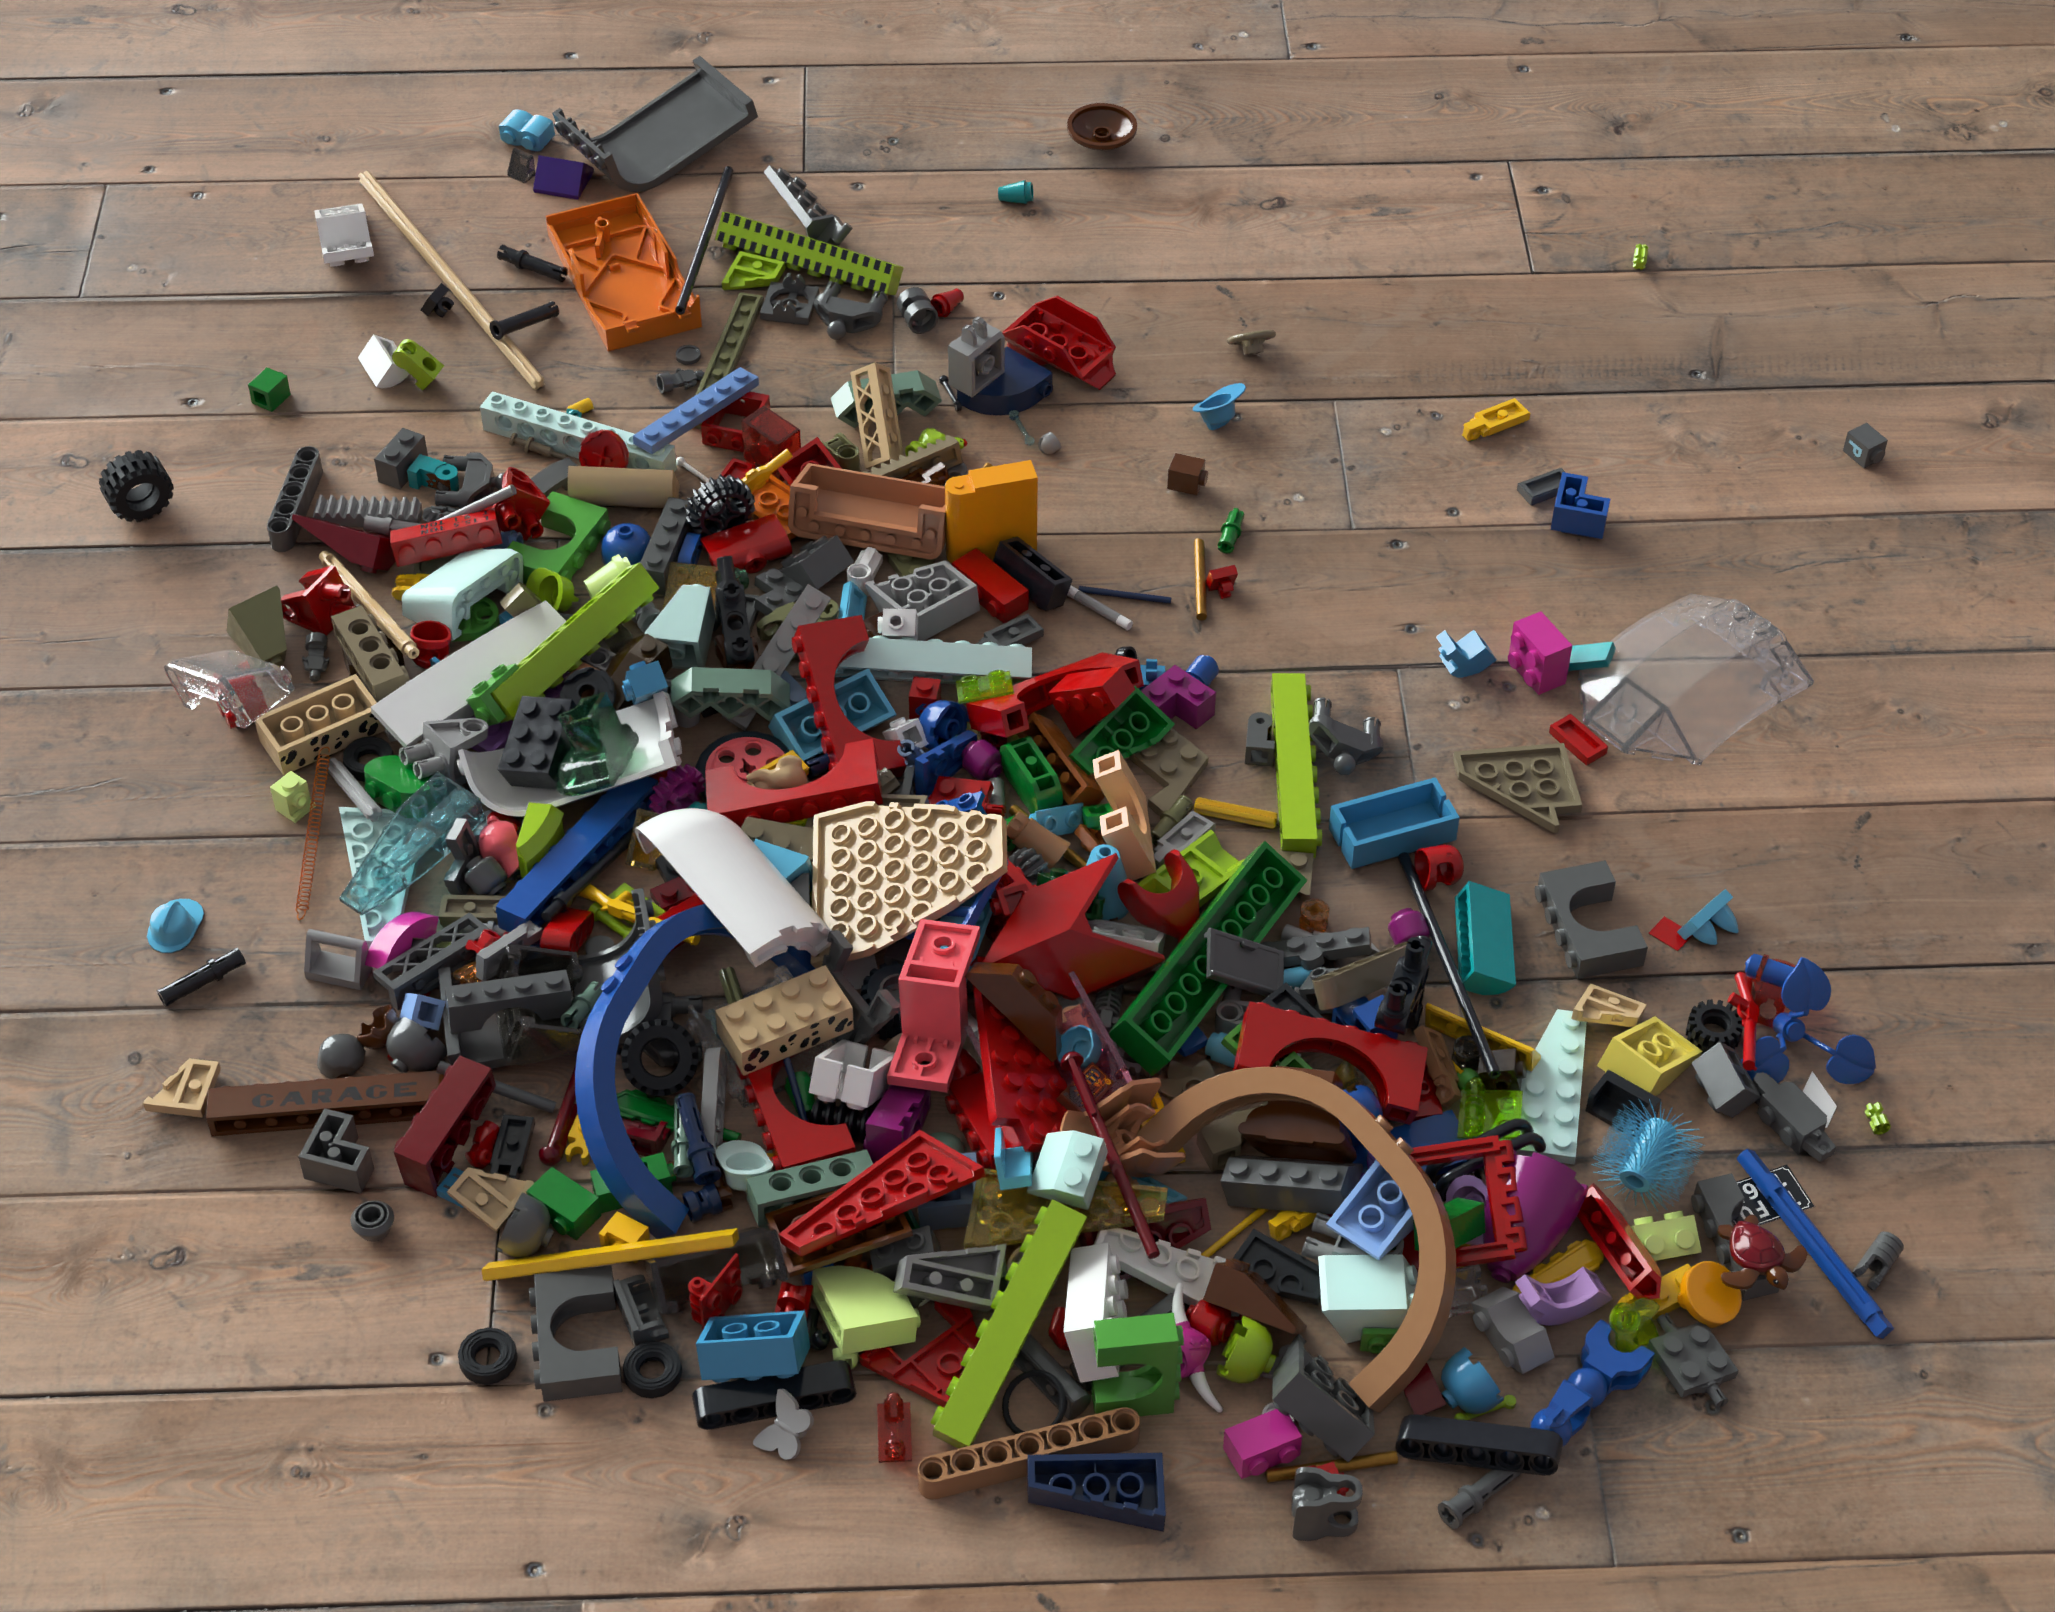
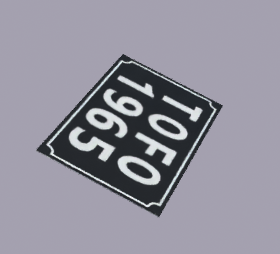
M1788 1165L1770 1170L1802 1210L1815 1207ZM1751 1177L1736 1181L1744 1196V1202L1740 1216L1732 1221L1734 1225L1739 1221H1744L1750 1214L1758 1218V1225L1781 1218L1756 1187V1183Z

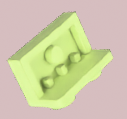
M1676 1211L1664 1214L1665 1220L1656 1222L1653 1221L1652 1216L1634 1219L1635 1225L1630 1226L1654 1261L1702 1253L1694 1215L1683 1216V1211Z

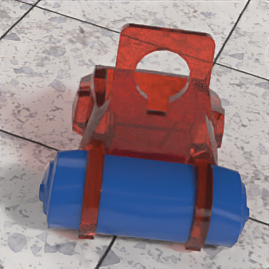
M1753 954L1745 963L1746 976L1752 978L1756 992L1754 1001L1760 1007L1761 1004L1766 1003L1768 998L1775 1000L1773 1005L1776 1007V1015L1773 1018H1765L1759 1011L1758 1023L1773 1028L1775 1017L1783 1013L1786 1008L1781 998L1783 984L1796 965L1781 959H1769V955L1766 954L1763 956Z

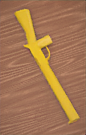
M589 884L578 895L597 902L602 906L600 908L601 911H608L609 915L635 923L634 902H631L633 897L629 891H624L615 899H611L595 886ZM649 917V921L655 920L656 924L663 921L656 917ZM701 936L687 937L683 941L696 946L699 944Z

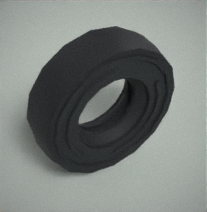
M374 736L362 737L354 740L346 747L343 752V764L356 780L365 782L364 767L366 764L358 762L361 756L372 753L377 754L379 757L394 755L387 741Z
M490 1327L478 1329L467 1335L462 1341L458 1351L459 1366L466 1378L474 1383L484 1385L498 1383L507 1378L515 1368L517 1362L515 1343L509 1334L501 1329ZM494 1347L500 1352L499 1359L491 1365L479 1364L475 1360V1356L482 1348Z
M658 1341L644 1342L632 1348L625 1357L623 1365L626 1385L633 1393L644 1398L653 1399L670 1393L678 1385L682 1373L678 1353L670 1345ZM652 1360L661 1362L665 1366V1370L658 1378L648 1379L641 1375L640 1368L644 1363Z

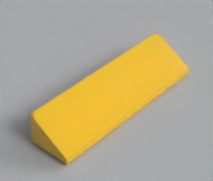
M1430 1003L1425 1005V1025L1476 1047L1464 1018ZM1481 1026L1491 1050L1516 1048L1519 1059L1525 1061L1526 1070L1532 1072L1541 1060V1055L1534 1048Z

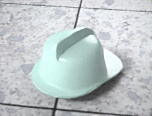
M732 1140L721 1144L716 1150V1158L724 1169L727 1184L730 1188L744 1191L746 1194L747 1178L769 1173L773 1168V1163L765 1150L760 1145L750 1141Z

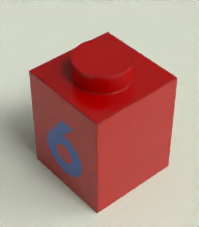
M913 677L909 693V719H919L922 711L929 704L941 700V679Z

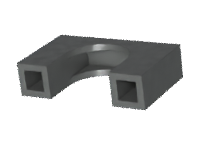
M1606 860L1542 872L1539 875L1538 885L1535 886L1536 899L1539 903H1542L1545 909L1546 921L1548 924H1552L1554 928L1556 943L1558 946H1562L1565 952L1566 964L1568 968L1573 969L1577 979L1644 966L1648 946L1637 925L1610 931H1595L1580 925L1571 914L1572 911L1582 906L1612 901L1616 881Z
M612 1265L534 1274L535 1287L529 1288L530 1306L536 1307V1314L530 1315L532 1334H538V1342H532L533 1360L534 1362L539 1361L540 1368L534 1370V1383L536 1390H542L544 1402L623 1392L618 1347L576 1351L563 1347L554 1339L559 1327L574 1316L616 1310Z

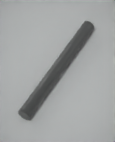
M440 1061L436 1072L444 1075L446 1069L451 1064ZM495 1080L496 1087L493 1093L553 1114L557 1102Z

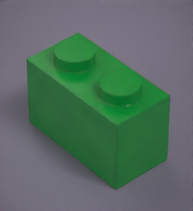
M553 1167L549 1168L526 1191V1194L543 1202L548 1208L551 1216L550 1224H552L554 1229L561 1235L567 1234L576 1241L602 1216L599 1197Z

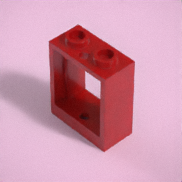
M749 391L703 421L701 424L702 444L751 454L760 435L749 442L751 436L753 437L759 432L762 433L771 415L770 396ZM725 413L754 418L748 431L719 426ZM759 425L761 426L760 428H758L757 430H755V431L752 432L751 434H748V433L750 432V429L753 430V429H755L756 427H758Z

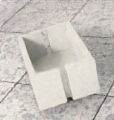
M842 1039L815 1057L808 1093L816 1094L819 1100L826 1102H835L836 1098H838L842 1102H846L849 1108L864 1110L883 1097L885 1091L891 1086L887 1084V1073L895 1053L874 1047L872 1049L869 1069H866L864 1066L868 1046Z

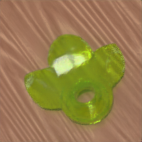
M1639 1298L1632 1304L1622 1302L1613 1307L1609 1316V1324L1616 1333L1615 1346L1618 1351L1623 1353L1633 1352L1641 1345H1648L1650 1339L1659 1337L1657 1329L1651 1320L1660 1307L1655 1301L1649 1298Z

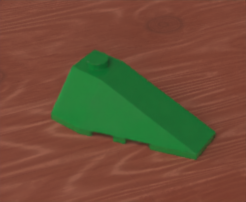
M1134 686L1135 690L1114 711L1105 716L1068 756L1088 776L1094 774V759L1117 750L1120 751L1124 759L1157 744L1175 725L1136 686Z

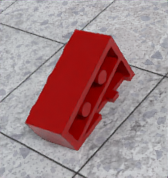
M1114 667L1067 674L1048 692V695L1073 737L1076 738L1114 711L1135 688L1123 667Z

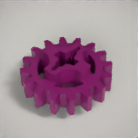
M686 764L684 767L681 765L677 766L674 772L671 769L668 770V776L666 778H659L660 782L657 786L653 787L655 794L649 797L652 801L649 805V808L653 810L652 813L658 816L669 811L686 809L693 802L700 801L702 797L699 796V793L705 791V787L702 785L706 782L702 777L703 774L689 764Z

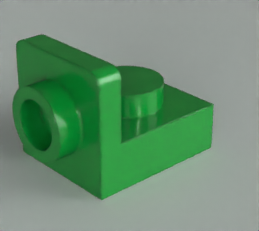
M1109 803L1081 807L1083 824L1087 828L1091 827L1094 830H1101L1100 816L1113 812Z

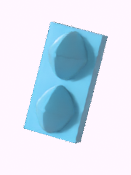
M1724 889L1677 931L1684 940L1693 935L1703 943L1716 945V931L1709 919L1726 931L1738 933L1737 920L1727 905L1733 896Z

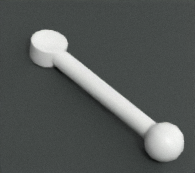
M683 457L676 459L677 466H683L705 483L709 482L706 476L687 464Z

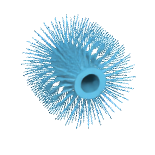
M1661 1102L1660 1118H1656L1652 1104L1654 1118L1651 1117L1650 1119L1647 1113L1645 1115L1639 1110L1648 1121L1641 1114L1638 1115L1637 1112L1635 1114L1639 1116L1638 1118L1635 1115L1631 1117L1639 1120L1640 1123L1632 1120L1629 1116L1627 1117L1628 1119L1622 1116L1619 1117L1622 1123L1613 1126L1616 1128L1614 1130L1619 1139H1615L1618 1141L1612 1142L1610 1140L1609 1142L1611 1143H1607L1604 1146L1606 1151L1609 1150L1612 1153L1610 1154L1611 1156L1606 1155L1611 1158L1609 1162L1611 1164L1604 1163L1606 1160L1598 1162H1602L1608 1165L1605 1167L1613 1169L1594 1172L1611 1171L1607 1173L1620 1174L1608 1179L1621 1180V1183L1617 1185L1624 1184L1625 1187L1623 1189L1627 1187L1630 1191L1633 1190L1635 1203L1636 1192H1640L1642 1199V1192L1645 1194L1647 1192L1651 1200L1652 1197L1649 1190L1660 1198L1662 1197L1659 1193L1667 1195L1665 1192L1657 1190L1656 1187L1662 1191H1666L1668 1187L1675 1191L1673 1192L1674 1194H1679L1676 1192V1188L1680 1186L1673 1181L1677 1182L1674 1179L1687 1176L1686 1174L1688 1173L1685 1168L1689 1166L1683 1163L1686 1162L1684 1159L1696 1156V1153L1692 1156V1154L1686 1152L1690 1147L1695 1148V1146L1689 1145L1692 1143L1684 1142L1686 1140L1691 1141L1692 1139L1685 1138L1692 1137H1680L1677 1134L1687 1135L1681 1133L1700 1129L1676 1130L1677 1126L1686 1123L1673 1126L1671 1120L1668 1122L1663 1119V1115L1661 1119ZM1619 1125H1620V1127H1623V1128H1624V1129H1621V1130H1622V1131L1625 1130V1131H1626L1625 1133H1624V1132H1621V1131H1619V1130L1617 1129V1128H1619V1127H1618ZM1603 1179V1180H1597V1181H1610V1180Z

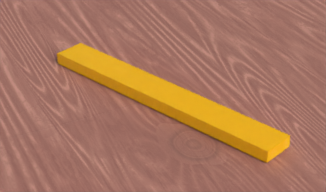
M738 1228L495 1261L489 1262L481 1271L483 1280L491 1281L731 1248L739 1240Z

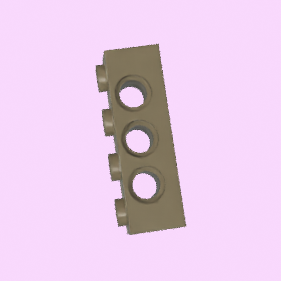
M362 605L331 616L335 637L376 702H379L410 680L405 666H399L395 650L388 648L384 632H378L374 616L372 614L368 615Z

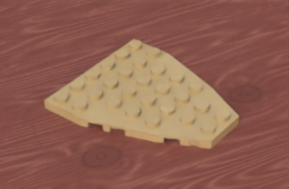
M871 801L814 815L812 909L832 931L840 930L853 946L847 962L871 956L915 932L920 919L935 921L953 911L1007 872V822L1001 815L991 813L984 815L980 811L971 810L968 813L959 811L955 806L914 803L913 807H902L899 803L890 802L889 806H878L875 802ZM830 946L816 957L811 955V964L815 969L822 967L824 955H829Z

